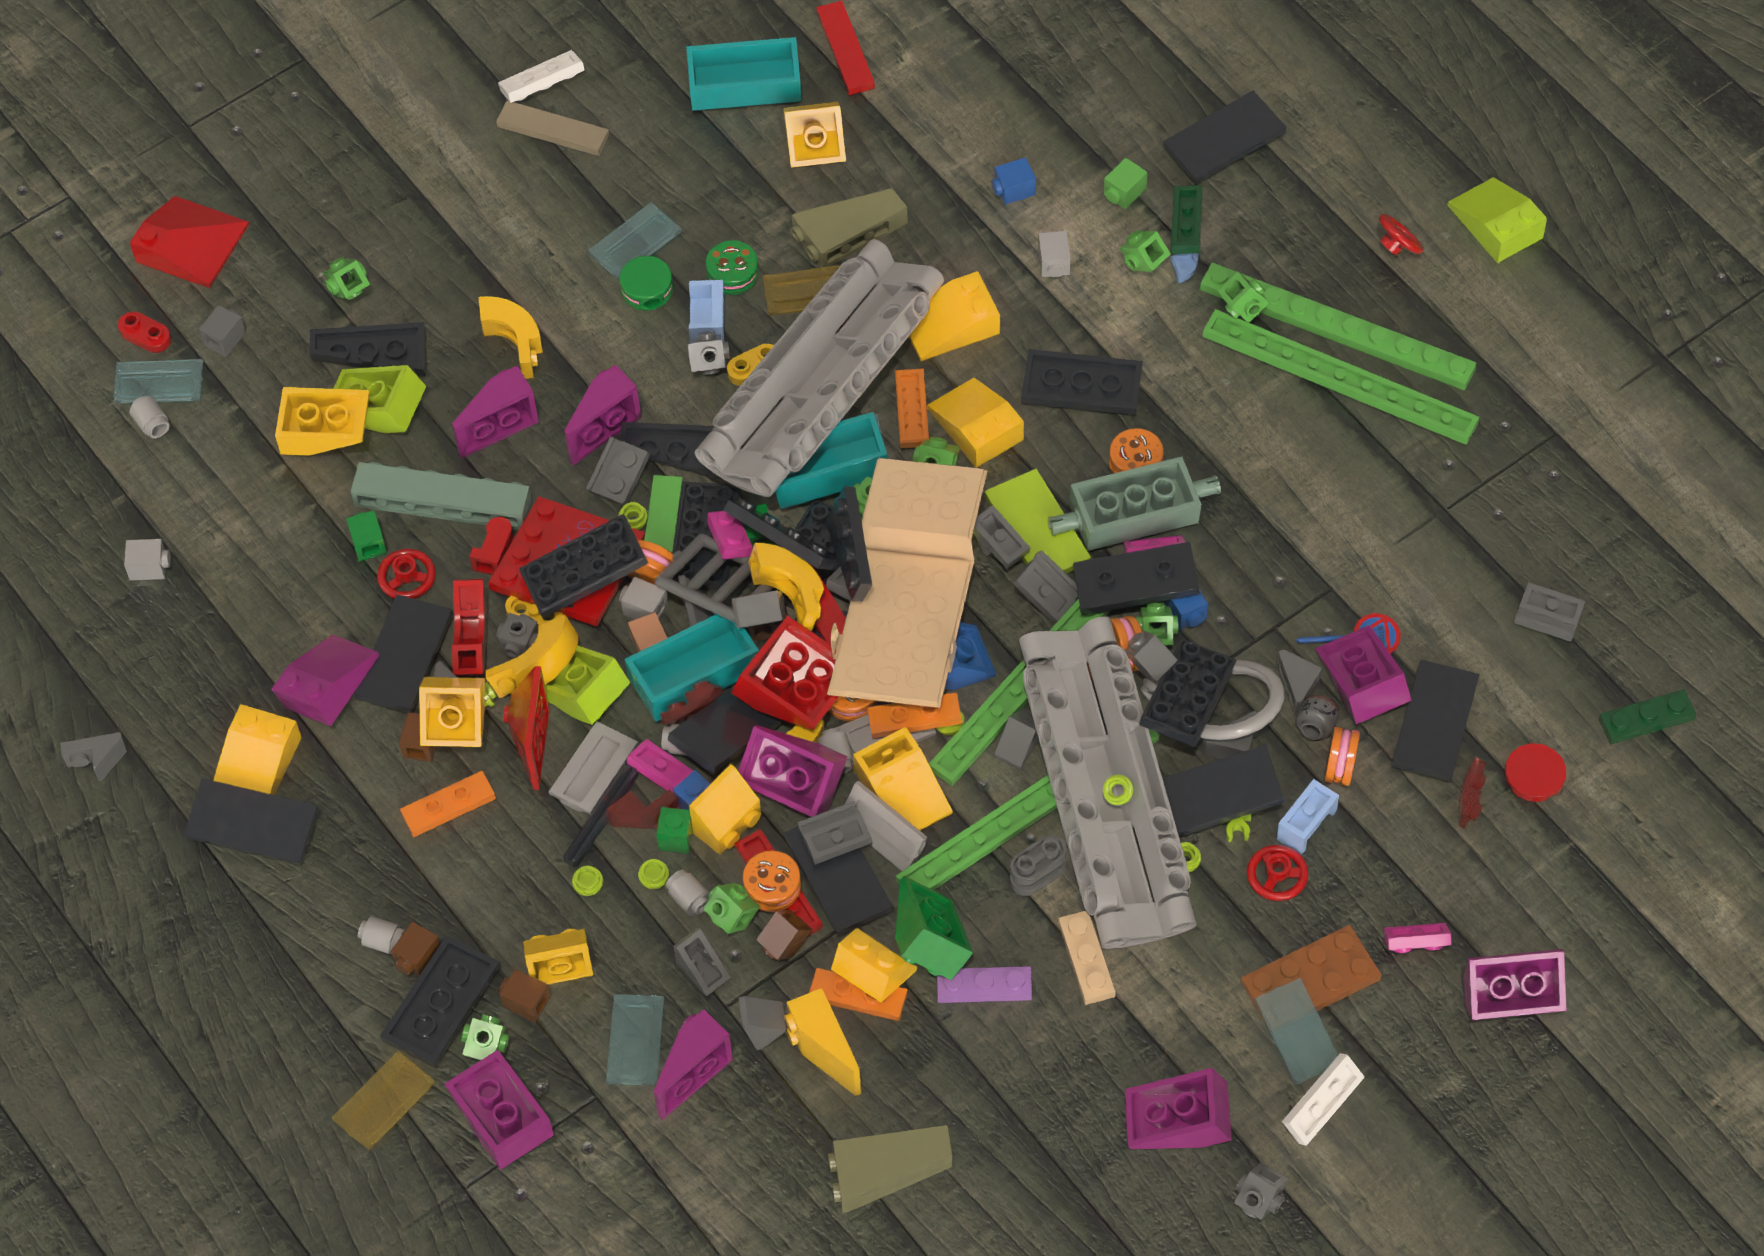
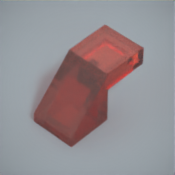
M668 790L646 807L630 791L607 809L609 822L613 827L657 829L661 807L679 809L678 797L671 790Z

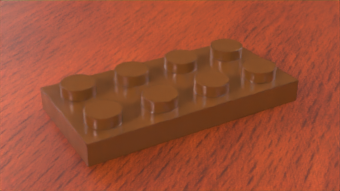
M1348 925L1241 977L1240 983L1272 1034L1380 981L1382 975L1352 927Z

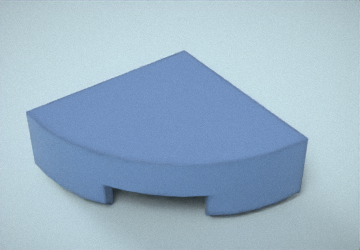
M1198 253L1170 256V264L1178 284L1188 280L1195 273L1198 266Z

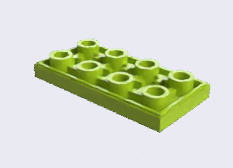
M1037 468L984 491V497L990 507L993 505L1029 545L1030 552L1022 558L1025 565L1041 550L1066 574L1074 571V562L1091 559L1075 530L1052 536L1048 526V517L1062 515L1064 512Z

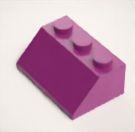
M1563 949L1468 958L1463 977L1465 1008L1472 1020L1567 1011Z

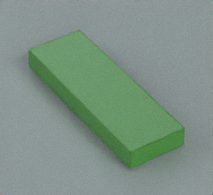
M654 475L645 541L660 545L673 553L683 477Z

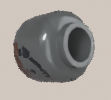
M1319 694L1310 695L1305 698L1296 716V724L1305 737L1313 740L1324 739L1333 732L1340 717V710L1330 697Z

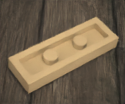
M1083 911L1058 918V924L1085 1005L1114 998L1115 989L1090 914Z

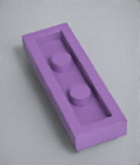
M1031 966L961 968L952 980L939 975L937 976L938 1003L1032 1000Z

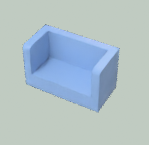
M723 280L689 281V337L696 338L698 333L714 331L715 335L721 334L722 342H724L725 295Z
M1313 779L1279 822L1277 840L1303 855L1310 836L1328 814L1333 816L1337 811L1339 795Z

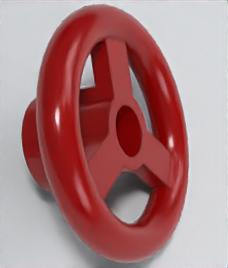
M1383 213L1379 216V222L1387 231L1380 241L1389 251L1398 255L1405 247L1414 254H1421L1423 252L1422 244L1405 226L1388 214Z
M400 549L383 559L378 568L377 581L382 591L391 598L395 599L396 595L415 599L424 595L432 587L435 581L436 569L431 558L424 552L416 549ZM414 558L420 560L425 565L427 574L418 572ZM392 564L395 578L388 583L386 572ZM412 581L423 583L412 591L396 590L403 583Z
M1270 845L1261 848L1251 857L1247 865V879L1250 886L1258 895L1268 900L1285 901L1292 899L1301 893L1308 881V867L1304 858L1296 850L1284 845ZM1289 858L1297 864L1298 868H1291ZM1261 860L1266 864V871L1268 873V880L1264 886L1259 883L1256 877V868ZM1279 868L1282 872H1275L1273 869ZM1285 878H1299L1291 889L1283 892L1273 891L1276 884L1282 882Z

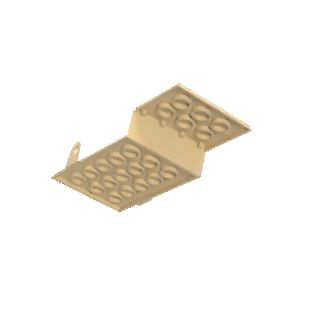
M877 459L862 518L872 586L863 602H850L843 634H839L836 623L833 624L831 648L833 659H836L827 695L940 708L948 672L951 673L957 649L955 641L974 564L971 538L987 470L893 459Z

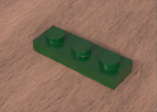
M1202 185L1174 186L1172 254L1200 253L1203 203Z
M1685 689L1601 713L1598 720L1611 745L1695 720L1696 712Z

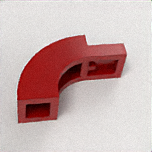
M484 579L453 580V674H483L487 652V607H485Z

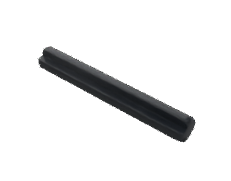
M628 764L621 768L564 853L563 858L567 864L573 867H577L638 777L636 768Z

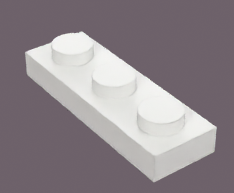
M570 50L502 80L498 84L503 95L512 103L514 101H521L539 90L548 89L559 81L573 78L577 73L584 71V66L580 58Z
M1340 1053L1283 1119L1282 1123L1299 1144L1307 1146L1364 1079L1363 1074L1347 1054Z

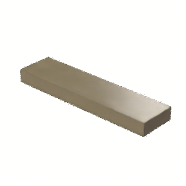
M508 100L496 121L499 128L597 156L600 155L609 137V129L515 102L510 103Z

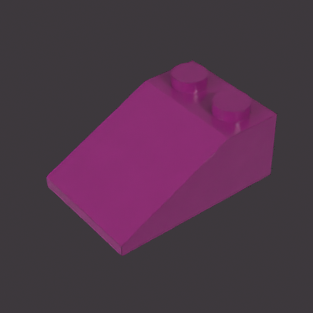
M616 364L608 370L601 371L592 380L564 430L569 461L573 466L607 443L610 436L615 437L621 433L622 422H636L641 419L637 386Z
M515 366L511 369L503 370L492 377L452 423L461 459L539 422L533 390L519 367Z
M1370 625L1315 648L1345 709L1356 724L1411 701L1403 671Z
M332 634L289 664L271 690L286 709L332 726L379 657V653Z
M755 725L738 772L751 789L813 817L829 811L848 756L822 744Z
M704 1009L697 1015H690L683 1022L653 1091L658 1117L661 1120H664L733 1060L729 1033Z
M496 1050L444 1084L482 1146L500 1170L554 1136L549 1117L499 1050Z
M1213 1068L1125 1089L1127 1137L1130 1149L1200 1148L1232 1141L1228 1082Z

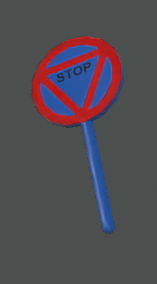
M1372 613L1358 620L1354 627V632L1370 625L1388 652L1392 654L1396 651L1400 644L1401 633L1398 625L1392 618L1384 614ZM1345 635L1299 637L1296 641L1297 643L1331 642Z

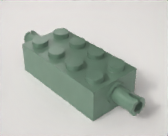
M1178 457L1070 485L1068 502L1072 512L1048 517L1049 530H1051V534L1054 536L1058 533L1077 529L1081 534L1086 550L1090 551L1199 523L1202 505L1199 498L1220 494V482L1217 481L1218 477L1216 475L1192 482L1183 457Z

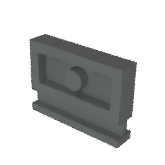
M610 436L586 489L591 493L598 494L603 498L624 506L628 503L650 454L645 450Z
M1042 550L1035 554V557L1029 561L1012 582L1053 624L1061 619L1078 597L1076 583Z
M1528 582L1514 623L1571 642L1586 601Z
M855 801L798 822V829L803 836V840L815 865L872 843V837L857 809Z

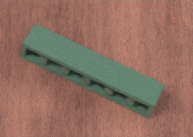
M359 462L351 488L355 507L487 525L492 518L504 517L510 521L512 529L515 530L520 529L532 505L530 486L519 482L504 483L490 478H469L462 474L448 475L433 470H412L405 466H384L377 462Z

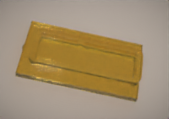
M841 265L763 276L764 297L766 298L769 316L803 311Z
M397 1051L332 1117V1120L343 1128L349 1136H352L366 1149L370 1150L435 1084V1080L401 1052Z

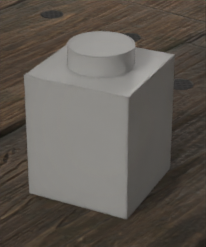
M1067 231L1039 233L1038 251L1042 277L1070 275V252Z
M162 539L126 540L124 566L129 580L165 579L166 568L170 567L171 557L170 551L165 550Z
M636 577L633 578L629 586L626 585L623 588L619 598L623 615L634 620L656 612L660 620L668 606L666 590Z

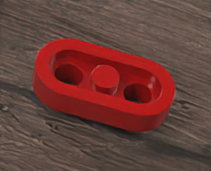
M139 312L125 313L118 321L121 336L149 352H163L171 344L168 328Z

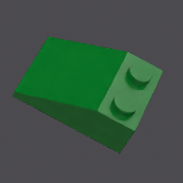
M903 876L900 879L895 933L900 956L910 964L917 963L925 967L935 976L942 975L952 980L973 954L953 900Z

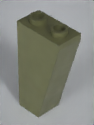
M890 188L797 212L792 215V228L790 230L797 243L801 242L805 246L812 262L816 261L824 270L864 248L870 240H879L908 224V210L905 203Z
M948 1125L833 1141L834 1153H828L830 1173L837 1172L838 1182L832 1183L834 1201L841 1202L843 1213L855 1210L953 1167Z

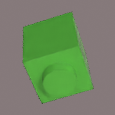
M1127 158L1104 178V196L1111 203L1118 204L1125 210L1147 189V171Z

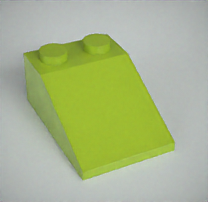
M1494 177L1450 200L1447 204L1497 263L1543 239L1547 222L1546 216L1530 198Z
M408 365L342 369L333 389L369 390L370 395L364 429L380 433L406 432L426 385Z
M577 645L570 662L559 675L545 685L548 702L571 717L593 725L613 701L621 695L622 691L630 684V681L615 658Z

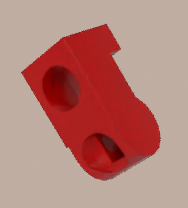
M504 517L492 518L487 523V536L482 548L473 547L469 556L472 571L493 575L514 539L511 523Z

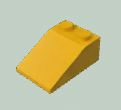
M976 271L949 281L940 287L930 299L927 314L909 335L920 361L1000 334V314L979 272Z
M976 378L970 379L927 405L930 413L976 468L1024 440V421L1005 399Z
M283 387L275 433L280 454L310 456L363 442L370 395L369 390Z
M240 704L228 729L213 781L275 795L301 740L297 722Z
M820 988L788 1001V1014L784 1015L788 1027L786 1028V1033L791 1045H798L804 1057L853 1095H860L861 1084L858 1064L823 989Z

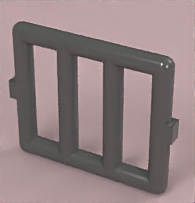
M699 534L682 552L677 550L673 554V561L656 577L655 584L664 590L736 623L733 608L722 603L751 573L748 563L750 556L731 558V560L742 564V566L709 598L697 592V590L727 559L722 558L714 538L705 534ZM702 547L717 553L685 586L671 580ZM759 585L751 595L770 592L774 587Z

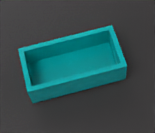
M796 37L686 46L692 111L802 101Z
M874 412L840 421L799 471L790 472L775 490L780 509L841 492L844 486L853 487L856 483L861 484L867 476L873 479L877 459H888Z
M716 614L624 660L628 679L654 721L657 722L736 683L741 673L759 650L745 628L737 629L736 623Z

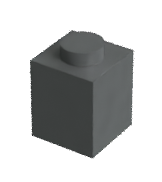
M220 305L215 308L198 329L203 345L225 357L228 356L246 334L242 316L233 309L227 310Z
M1147 631L1134 635L1128 642L1129 646L1125 649L1128 658L1145 677L1156 682L1178 661L1156 635Z

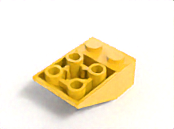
M906 727L853 754L854 772L861 783L919 831L953 814L922 750Z

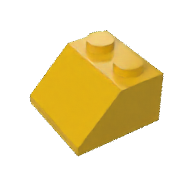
M838 102L783 108L791 168L846 161L841 110Z
M424 677L419 687L420 746L481 747L485 713V678Z
M731 764L689 805L693 834L719 855L727 848L731 849L734 847V843L740 839V835L748 827L752 828L761 817L760 799Z
M856 928L838 944L831 970L882 1003L916 972L917 966L906 962L899 954L869 934Z
M567 929L561 932V934L551 936L537 935L530 940L523 941L529 976L546 984L593 976L585 929Z

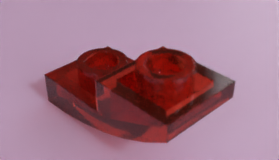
M710 681L693 685V690L685 693L688 705H686L685 701L677 702L668 706L669 711L660 713L663 725L671 726L672 724H679L688 720L717 699L722 693L721 686L711 684Z
M1476 757L1466 775L1459 804L1458 820L1459 826L1465 829L1470 819L1476 821L1483 808V805L1480 804L1482 795L1480 790L1487 779V776L1484 775L1486 762Z

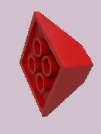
M174 196L142 222L130 241V246L136 263L211 288L248 228L249 222Z
M787 615L741 673L731 693L757 711L814 730L839 698V696L827 695L836 659H833L831 645Z
M535 666L511 693L510 705H505L504 723L509 725L511 737L533 790H540L550 714L541 666Z

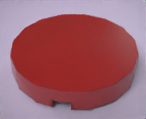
M1530 743L1519 746L1510 754L1505 765V780L1518 797L1527 801L1542 802L1553 795L1556 796L1561 791L1566 780V765L1563 758L1553 748L1544 744Z

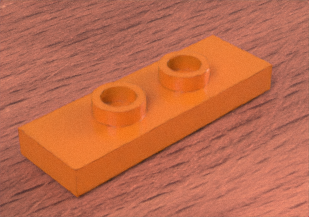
M924 368L895 370L900 449L916 448L926 439H929Z
M957 692L944 694L940 708L903 703L867 707L872 739L889 736L904 727L909 732L962 724Z
M480 771L400 808V813L414 838L495 800L496 796L484 772Z
M816 968L810 992L822 988L829 1004L832 1006L900 1021L908 994L907 989L898 987L880 1003L836 972Z

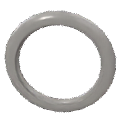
M1237 660L1232 674L1249 675L1264 681L1269 689V701L1259 713L1245 721L1222 726L1207 724L1201 738L1207 740L1236 739L1250 735L1265 727L1279 713L1285 697L1281 679L1270 668L1260 663L1249 660Z

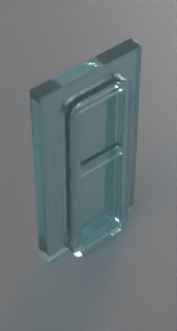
M651 202L589 249L588 252L602 267L619 280L620 272L627 262L639 256H651L681 232V228Z
M203 360L117 362L114 381V403H133L135 399L141 396H152L156 402L201 400V385L203 381Z
M1301 978L1256 997L1255 1001L1295 1084L1298 1085L1324 1073L1338 1054Z
M614 994L606 1077L607 1084L656 1086L664 996Z

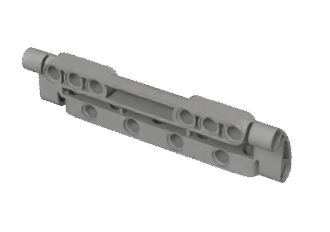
M870 240L856 258L848 259L836 270L716 414L712 422L714 425L713 430L695 450L696 458L713 473L734 486L756 495L770 497L790 472H797L806 464L925 317L929 310L930 299L944 283L942 274L931 266L894 262L886 245L879 240ZM874 285H876V287L873 289V291L868 295V297L863 301V303L859 306V308L854 312V314L849 318V320L845 323V325H844V326L840 329V331L836 334L835 332L839 329V327L844 323V321H845V320L848 318V316L853 312V310L858 306V304H859V303L862 301V299L867 295V293L872 289V287H873ZM781 398H783V400L779 403V405L775 408V410L770 414V416L765 420V422H764V423L761 425V427L756 431V433L751 437V439L747 442V444H746L742 449H740L741 446L745 443V441L750 437V435H751V434L755 431V429L759 426V424L764 420V418H765V417L769 414V412L773 409V407L778 403V401H779Z
M1109 617L1094 618L1089 620L1079 631H1037L1023 635L1019 639L1026 665L1023 674L1024 687L1084 908L1088 914L1094 915L1102 948L1112 949L1145 944L1193 929L1197 923L1190 899L1187 897V889L1191 884L1190 874L1149 730L1139 725L1143 709L1129 659L1125 650L1117 644L1111 619ZM1087 663H1089L1090 671L1094 681L1095 689L1099 699L1108 735H1106L1096 696L1092 686L1091 678L1087 668ZM1112 775H1124L1133 784V796L1124 805H1113L1103 795L1104 782ZM1120 784L1114 787V794L1116 796L1123 794V786ZM1133 827L1135 828L1136 836L1138 839V843L1140 846L1141 854L1143 857V861L1145 864L1146 872L1148 875V879L1150 882L1155 902H1153L1151 898L1150 890L1148 887L1145 872L1143 869L1140 854L1133 833Z

